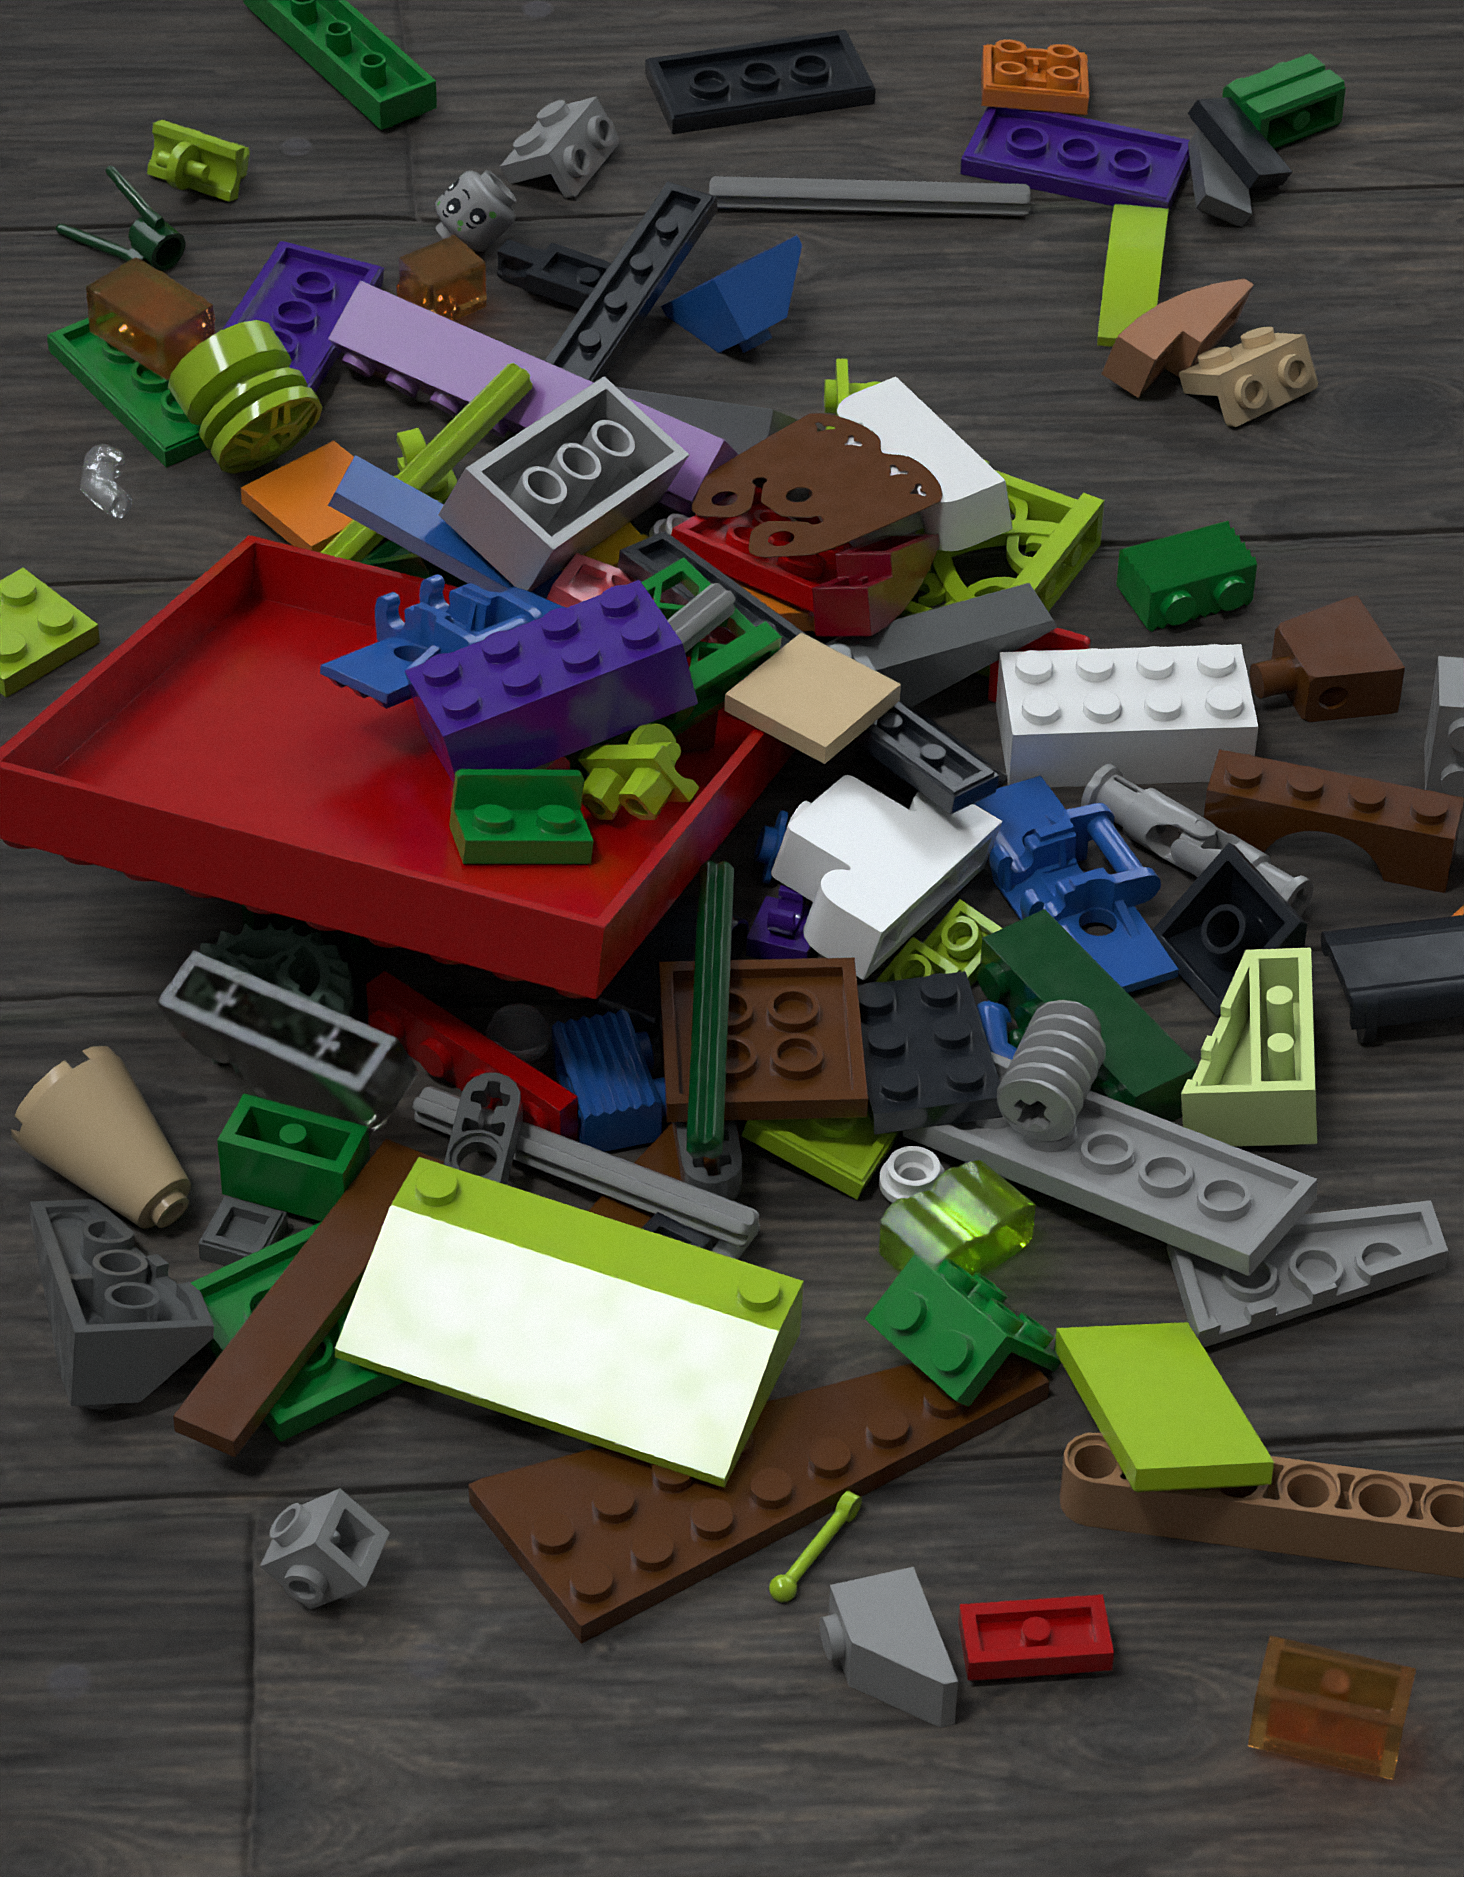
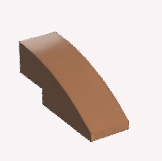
M1246 279L1215 283L1187 291L1160 303L1138 317L1117 336L1101 374L1137 398L1144 393L1165 369L1180 378L1178 372L1198 364L1197 357L1201 353L1213 349L1237 323L1254 284Z

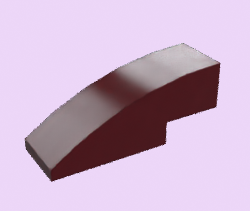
M939 534L882 535L836 553L837 578L812 588L816 636H872L887 627L904 611L920 588L940 546Z

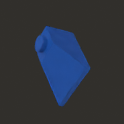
M796 235L743 261L661 307L668 318L719 353L738 344L744 353L771 339L772 335L768 328L787 318L802 243Z

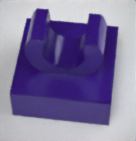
M783 885L779 888L778 898L766 896L747 936L746 956L759 959L813 958L815 950L807 943L803 931L812 907L806 905V897Z

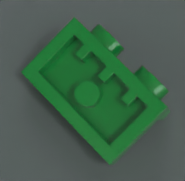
M543 769L457 770L454 779L449 827L463 864H591L594 841L581 812L584 788L582 773L579 770Z

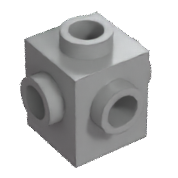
M337 1489L305 1504H292L276 1518L270 1529L272 1541L260 1567L281 1584L284 1591L291 1598L303 1603L311 1610L339 1598L348 1599L359 1590L366 1588L390 1532L343 1490Z

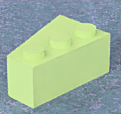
M1311 948L1245 950L1220 1006V1019L1212 1036L1207 1035L1201 1048V1061L1193 1079H1187L1182 1090L1183 1127L1231 1146L1317 1144Z

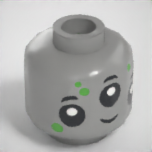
M472 170L466 171L435 202V210L441 220L435 228L440 236L455 250L459 251L465 245L473 251L483 252L513 224L515 212L512 205L516 202V198L492 172L486 170L483 174Z

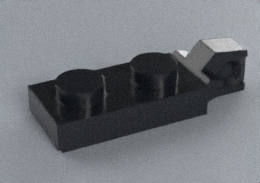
M507 239L497 251V277L524 290L579 309L611 265V262L553 242L547 249H536Z

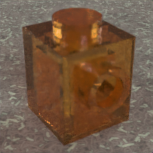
M456 235L399 257L400 282L396 286L399 298L452 321L487 307L486 264Z

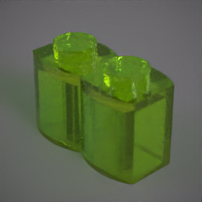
M982 1160L971 1161L958 1168L952 1167L943 1172L935 1181L932 1190L919 1192L909 1198L898 1199L889 1206L880 1223L879 1254L899 1272L903 1270L913 1255L917 1254L940 1265L945 1257L949 1258L973 1276L975 1272L980 1273L982 1269L994 1267L1008 1260L1033 1238L1036 1205Z

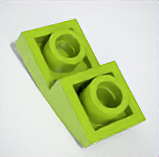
M959 899L923 943L912 937L875 982H888L926 977L938 973L948 974L966 971L971 986L978 980L977 972L980 968L982 938L1002 928Z

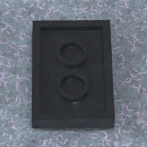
M966 971L948 974L938 973L926 977L888 982H870L857 986L868 1095L867 1111L874 1135L1003 1117L996 1102L1000 1080Z

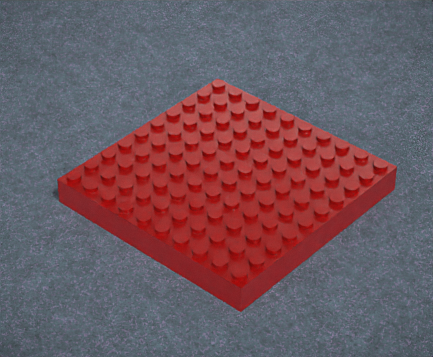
M248 535L0 747V839L6 845L13 848H35L61 855L72 864H94L121 871L127 878L135 881H158L183 888L186 893L195 897H217L243 904L254 913H277L303 920L310 927L317 930H340L366 937L371 943L380 947H403L429 954L433 960L440 963H462L489 970L496 977L503 980H526L552 987L559 994L566 997L597 999L699 872L701 865L711 857L796 751V748L724 711L725 707L718 711L714 748L703 751L681 752L679 759L675 763L674 768L678 774L684 778L693 779L699 786L690 802H667L656 820H640L631 815L623 805L613 820H598L581 804V812L594 841L591 864H463L449 827L454 784L422 731L413 698L386 709L380 706L372 697L362 698L356 695L350 687L340 688L334 685L328 677L320 674L322 664L379 642L377 640L375 605L378 597L391 592L397 593L400 597L399 616L405 623V609L420 603V586L424 579ZM445 584L443 597L446 603L450 605L449 592L459 587ZM686 657L690 667L691 657ZM561 757L544 770H570V762L565 757Z

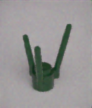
M111 165L105 169L106 174L142 216L132 224L129 230L128 238L131 242V249L62 223L56 226L57 233L125 260L138 271L144 269L147 264L158 271H165L173 267L180 260L186 248L184 236L155 212L126 178Z

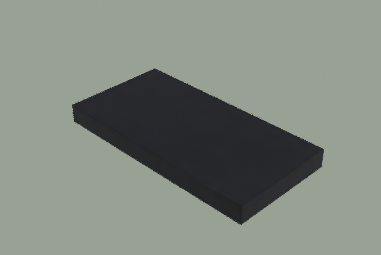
M844 29L645 59L646 78L672 135L875 104L876 89L847 31Z

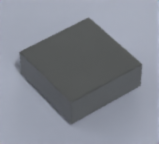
M224 1196L198 1243L200 1259L227 1266L281 1241L288 1230L287 1212Z

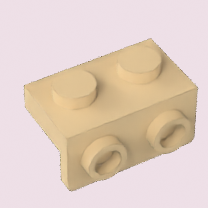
M1261 327L1241 335L1242 343L1232 348L1219 347L1205 351L1197 357L1198 364L1178 372L1184 394L1218 396L1225 424L1233 427L1244 424L1311 392L1318 386L1306 336L1304 334L1274 333L1273 327Z

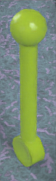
M846 1491L842 1495L835 1513L787 1573L777 1575L771 1580L769 1592L773 1599L783 1603L789 1602L795 1597L797 1592L796 1583L846 1521L851 1522L855 1518L861 1507L862 1497L850 1491Z

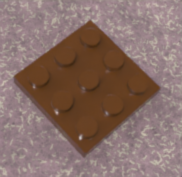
M855 957L730 960L724 1121L867 1117L868 1095ZM695 961L659 962L666 1122H687Z

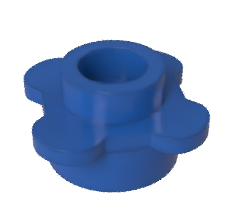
M781 810L779 812L774 828L764 825L757 839L754 861L764 864L761 876V883L769 884L771 881V871L788 826L786 825L788 819V812Z

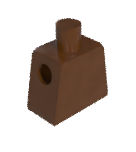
M1358 595L1281 622L1275 629L1272 659L1251 664L1249 676L1253 692L1257 698L1262 699L1286 693L1301 719L1308 722H1319L1399 712L1405 666Z

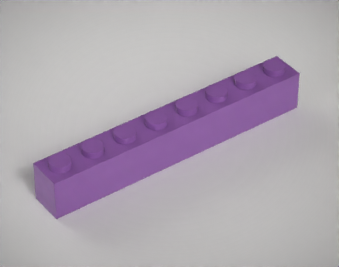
M363 281L358 283L328 338L331 343L345 354L341 362L348 368L368 378L372 377L374 371L386 375L385 382L413 398H415L418 391L424 392L431 396L429 401L434 406L452 416H456L507 364H517L530 374L533 386L489 431L503 438L507 431L518 434L593 384V382ZM630 399L689 454L666 493L657 503L671 514H681L689 518L694 513L692 503L705 477L739 454L724 439ZM728 492L716 494L712 498V503L716 504L725 499Z

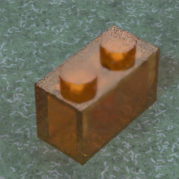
M137 257L86 286L90 332L166 380L170 378L176 366L190 351L215 334L213 304Z
M1270 1635L1255 1695L1248 1746L1394 1780L1416 1668Z

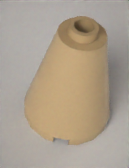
M93 1046L83 1050L90 1060L83 1062L75 1068H72L64 1060L52 1068L34 1085L21 1102L15 1117L21 1122L22 1127L20 1131L11 1129V1137L25 1152L140 1228L145 1229L155 1225L163 1228L175 1222L188 1207L189 1200L186 1197L190 1191L191 1182L123 1060L108 1046Z

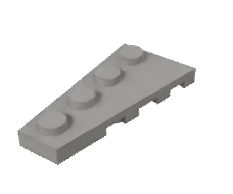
M1431 1200L1304 1214L1250 1276L1167 1243L1166 1247L1189 1325L1203 1348L1445 1269L1448 1248Z

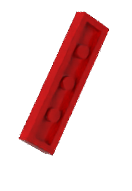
M383 971L366 984L369 1030L382 1043L388 1046H395L418 1061L429 1074L434 1077H442L461 1091L474 1077L484 1073H500L508 1076L516 1083L520 1091L524 1122L578 1142V1096L386 971ZM491 1098L488 1108L495 1110L497 1106H503L502 1099Z

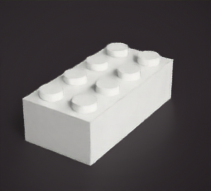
M1241 644L1000 652L996 710L1006 775H1008V785L1042 776L1050 788L1087 786L1095 772L1103 765L1109 763L1119 768L1123 778L1135 785L1209 782L1219 749L1255 756L1258 722Z

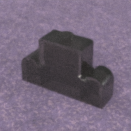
M194 950L156 1002L185 1041L216 1061L222 1063L232 1062L258 1097L368 1126L369 1137L374 1130H381L419 1075L418 1068L397 1037Z

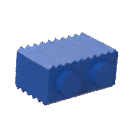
M622 1008L616 1014L608 1011L603 1017L596 1013L590 1019L585 1016L578 1021L570 1018L565 1024L557 1021L552 1026V1063L559 1084L578 1096L579 1142L603 1152L654 1142L662 1134V1117H666L665 1084L663 1077L652 1079L649 1071L654 1068V1057L647 1032L635 1033L628 1012Z

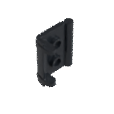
M1464 915L1321 932L1322 953L1325 957H1330L1350 1005L1349 1023L1351 1030H1356L1358 1041L1361 1044L1375 1042L1378 1027L1464 1017Z

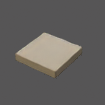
M800 633L725 694L724 711L825 764L900 701L901 684Z

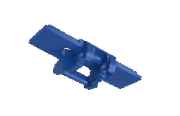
M437 574L422 581L420 586V603L405 609V623L399 616L400 597L397 593L391 592L378 597L375 605L377 640L379 642L322 664L320 674L328 677L334 685L340 688L348 686L356 695L362 698L370 696L380 706L388 709L412 698L405 670L423 664L435 655L454 652L480 642L494 632L511 630L542 618L551 610L566 607L521 588L513 587L503 592H491L473 583L451 590L449 592L450 605H448L443 597L445 581L441 575Z
M1042 776L997 788L996 793L974 803V805L1002 821L990 853L989 863L993 881L1020 920L1046 909L1127 993L1178 977L1177 966L1135 907L1149 901L1158 893L1161 887V880L1152 868L1142 866L1114 827V814L1106 804L1094 803L1066 810ZM1094 840L1116 871V874H1108L1103 867L1083 873L1078 866V862L1087 859L1088 841ZM1098 922L1108 925L1114 931L1107 935L1095 936L1086 933L1081 927L1088 923Z

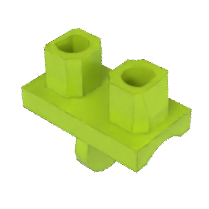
M165 120L153 123L154 149L148 164L147 174L167 180L168 185L179 190L190 188L229 202L238 198L240 180L247 175L250 155L248 147Z
M660 724L639 726L632 733L627 745L589 746L583 750L577 759L590 774L584 782L582 804L598 820H613L622 805L631 815L640 820H656L667 802H690L699 786L693 779L684 778L675 770L674 766L681 755V749L679 744L676 743L672 732Z

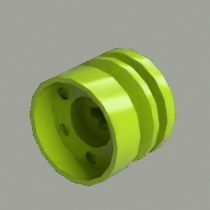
M259 320L241 322L217 332L190 351L179 362L170 376L169 390L191 424L201 426L199 435L206 447L211 449L212 456L224 472L235 474L250 471L278 458L308 435L319 421L323 409L318 397L312 388L308 387L300 370L290 368L292 360L267 322Z

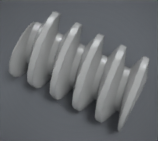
M1057 1000L1047 1002L1034 1013L1021 1039V1043L1005 1072V1076L997 1089L996 1101L1004 1119L1013 1129L1024 1136L1042 1142L1058 1141L1067 1136L1073 1128L1076 1117L1081 1111L1083 1102L1098 1074V1069L1106 1057V1044L1101 1037V1024L1092 1009L1078 1002Z

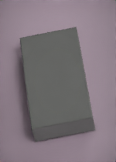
M1197 130L1188 142L1196 208L1237 227H1243L1252 215L1249 188L1241 181L1200 130Z

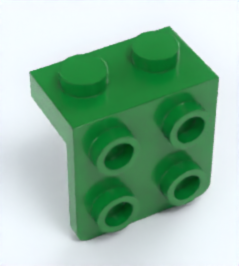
M914 1254L865 1318L868 1323L956 1402L968 1407L1011 1352L1054 1372L1062 1363L1058 1355L1048 1347L1054 1336L1045 1327L1023 1312L1017 1316L1008 1307L1003 1305L1008 1296L997 1285L980 1273L975 1272L972 1276L957 1263L946 1257L938 1265Z

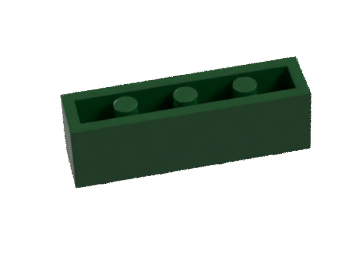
M1046 909L982 938L980 968L977 972L981 990L990 1001L998 1002L1008 1009L1019 1029L1026 1032L1036 1010L1050 1001L1067 1000L1078 1002L1092 1009L1101 1024V1037L1106 1044V1057L1098 1069V1074L1091 1085L1090 1091L1170 1122L1183 1117L1181 1093L1187 1079H1193L1198 1065Z

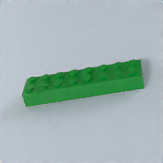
M243 0V4L380 130L392 127L395 124L437 108L436 80L347 0Z

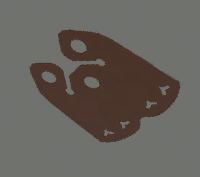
M809 413L722 464L706 476L692 503V510L697 516L731 518L740 516L752 507L755 485L752 484L753 480L766 478L767 482L763 484L761 496L762 504L781 517L813 518L819 516L823 518V521L815 525L809 524V522L768 521L762 523L751 531L749 553L765 558L806 556L834 549L941 502L943 494L936 477L920 462L909 456L882 453L879 436L872 430L840 416ZM816 423H821L824 427L832 426L835 429L817 431ZM849 436H853L854 441L861 443L862 446L845 444L848 442ZM890 466H896L898 471H904L907 474L890 475ZM920 484V491L924 492L926 496L910 493L915 489V485ZM796 488H807L812 492L811 497L802 502H791L786 498V495ZM721 492H733L737 495V500L727 506H717L712 503V498ZM785 531L794 535L793 541L784 546H773L768 542V538L777 532Z

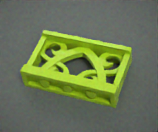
M996 471L1006 481L1010 514L1015 515V519L1011 520L1012 530L962 550H938L925 579L918 589L928 594L919 597L918 603L910 601L897 618L932 609L929 608L930 606L938 605L943 601L946 602L943 605L945 606L1030 583L1049 612L1101 544L1104 500L1083 493L1077 500ZM924 528L919 529L915 534H924ZM1006 545V558L1011 568L1019 574L1017 578H988L978 581L967 588L957 574L952 557L977 549ZM1019 545H1026L1025 554L1030 551L1037 552L1033 557H1027L1020 553L1018 547ZM990 665L975 673L989 678Z

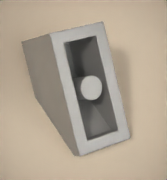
M914 1567L830 1585L829 1615L820 1617V1635L827 1658L829 1660L839 1658L848 1685L939 1728L955 1725L958 1680Z

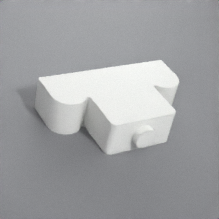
M897 377L856 392L843 399L838 405V416L859 423L879 436L882 453L909 456L924 465L938 480L943 494L941 502L850 541L849 543L853 547L882 535L909 534L924 528V534H939L940 546L938 550L958 551L1012 530L1005 479ZM849 436V440L845 444L862 446L861 443L854 441L853 436ZM890 466V475L907 474V472L898 471L896 466ZM920 484L915 485V489L910 493L926 496L924 492L920 491ZM808 489L809 497H811L812 492Z
M845 775L814 802L810 803L806 800L795 810L788 823L771 875L776 880L813 902L803 928L804 938L809 946L826 958L855 957L856 976L865 980L984 869L1002 821L974 804L949 814L920 791L914 796L910 809H907L859 779Z

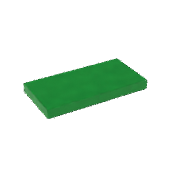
M143 295L47 335L48 351L166 468L208 450L199 435L201 426L191 424L168 388L171 373L179 362L196 346Z

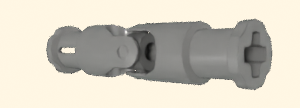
M1110 763L1103 765L1095 772L1085 787L1081 806L1094 803L1106 804L1114 814V822L1123 827V833L1126 837L1179 868L1199 877L1229 842L1243 853L1300 917L1308 907L1314 890V884L1302 875L1294 878L1271 864L1269 855L1233 834H1228L1217 828L1207 819L1156 789L1148 788L1144 790L1126 780L1116 766ZM1178 827L1184 830L1181 836L1178 833Z

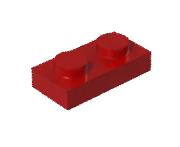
M1103 1594L959 1604L958 1625L967 1681L1112 1671L1114 1650Z

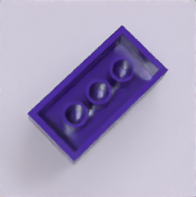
M640 580L627 585L613 586L605 590L601 595L567 608L551 610L542 618L511 630L494 632L480 642L451 653L435 655L426 660L425 663L405 670L422 731L453 784L455 773L459 769H533L698 704L683 643Z

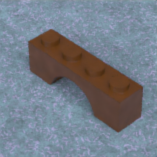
M1219 749L1206 791L1203 818L1213 823L1217 828L1228 834H1233L1262 852H1265L1276 840L1289 834L1303 831L1334 834L1350 840L1365 850L1377 864L1384 881L1446 893L1457 848L1464 797Z

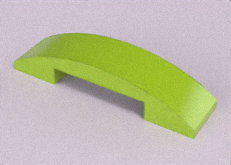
M1123 204L1114 205L1105 267L1097 346L1113 347L1117 336L1138 317L1157 306L1169 209Z

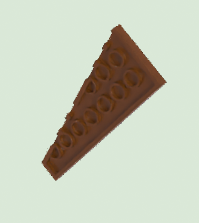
M1011 1352L968 1407L956 1402L912 1362L767 1401L725 1488L600 1446L481 1478L468 1485L469 1503L582 1644L835 1511L840 1498L846 1491L862 1497L1048 1399L1049 1380L1030 1360Z

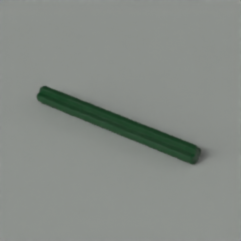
M708 860L699 868L686 1146L687 1152L695 1159L703 1156L715 1159L723 1152L734 869L726 861L716 864Z

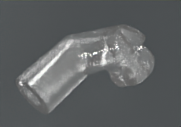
M99 444L91 448L84 456L80 489L87 498L109 516L118 519L129 512L133 503L131 495L113 481V479L122 474L116 467L117 464L125 465V458L119 449L110 447L107 444Z

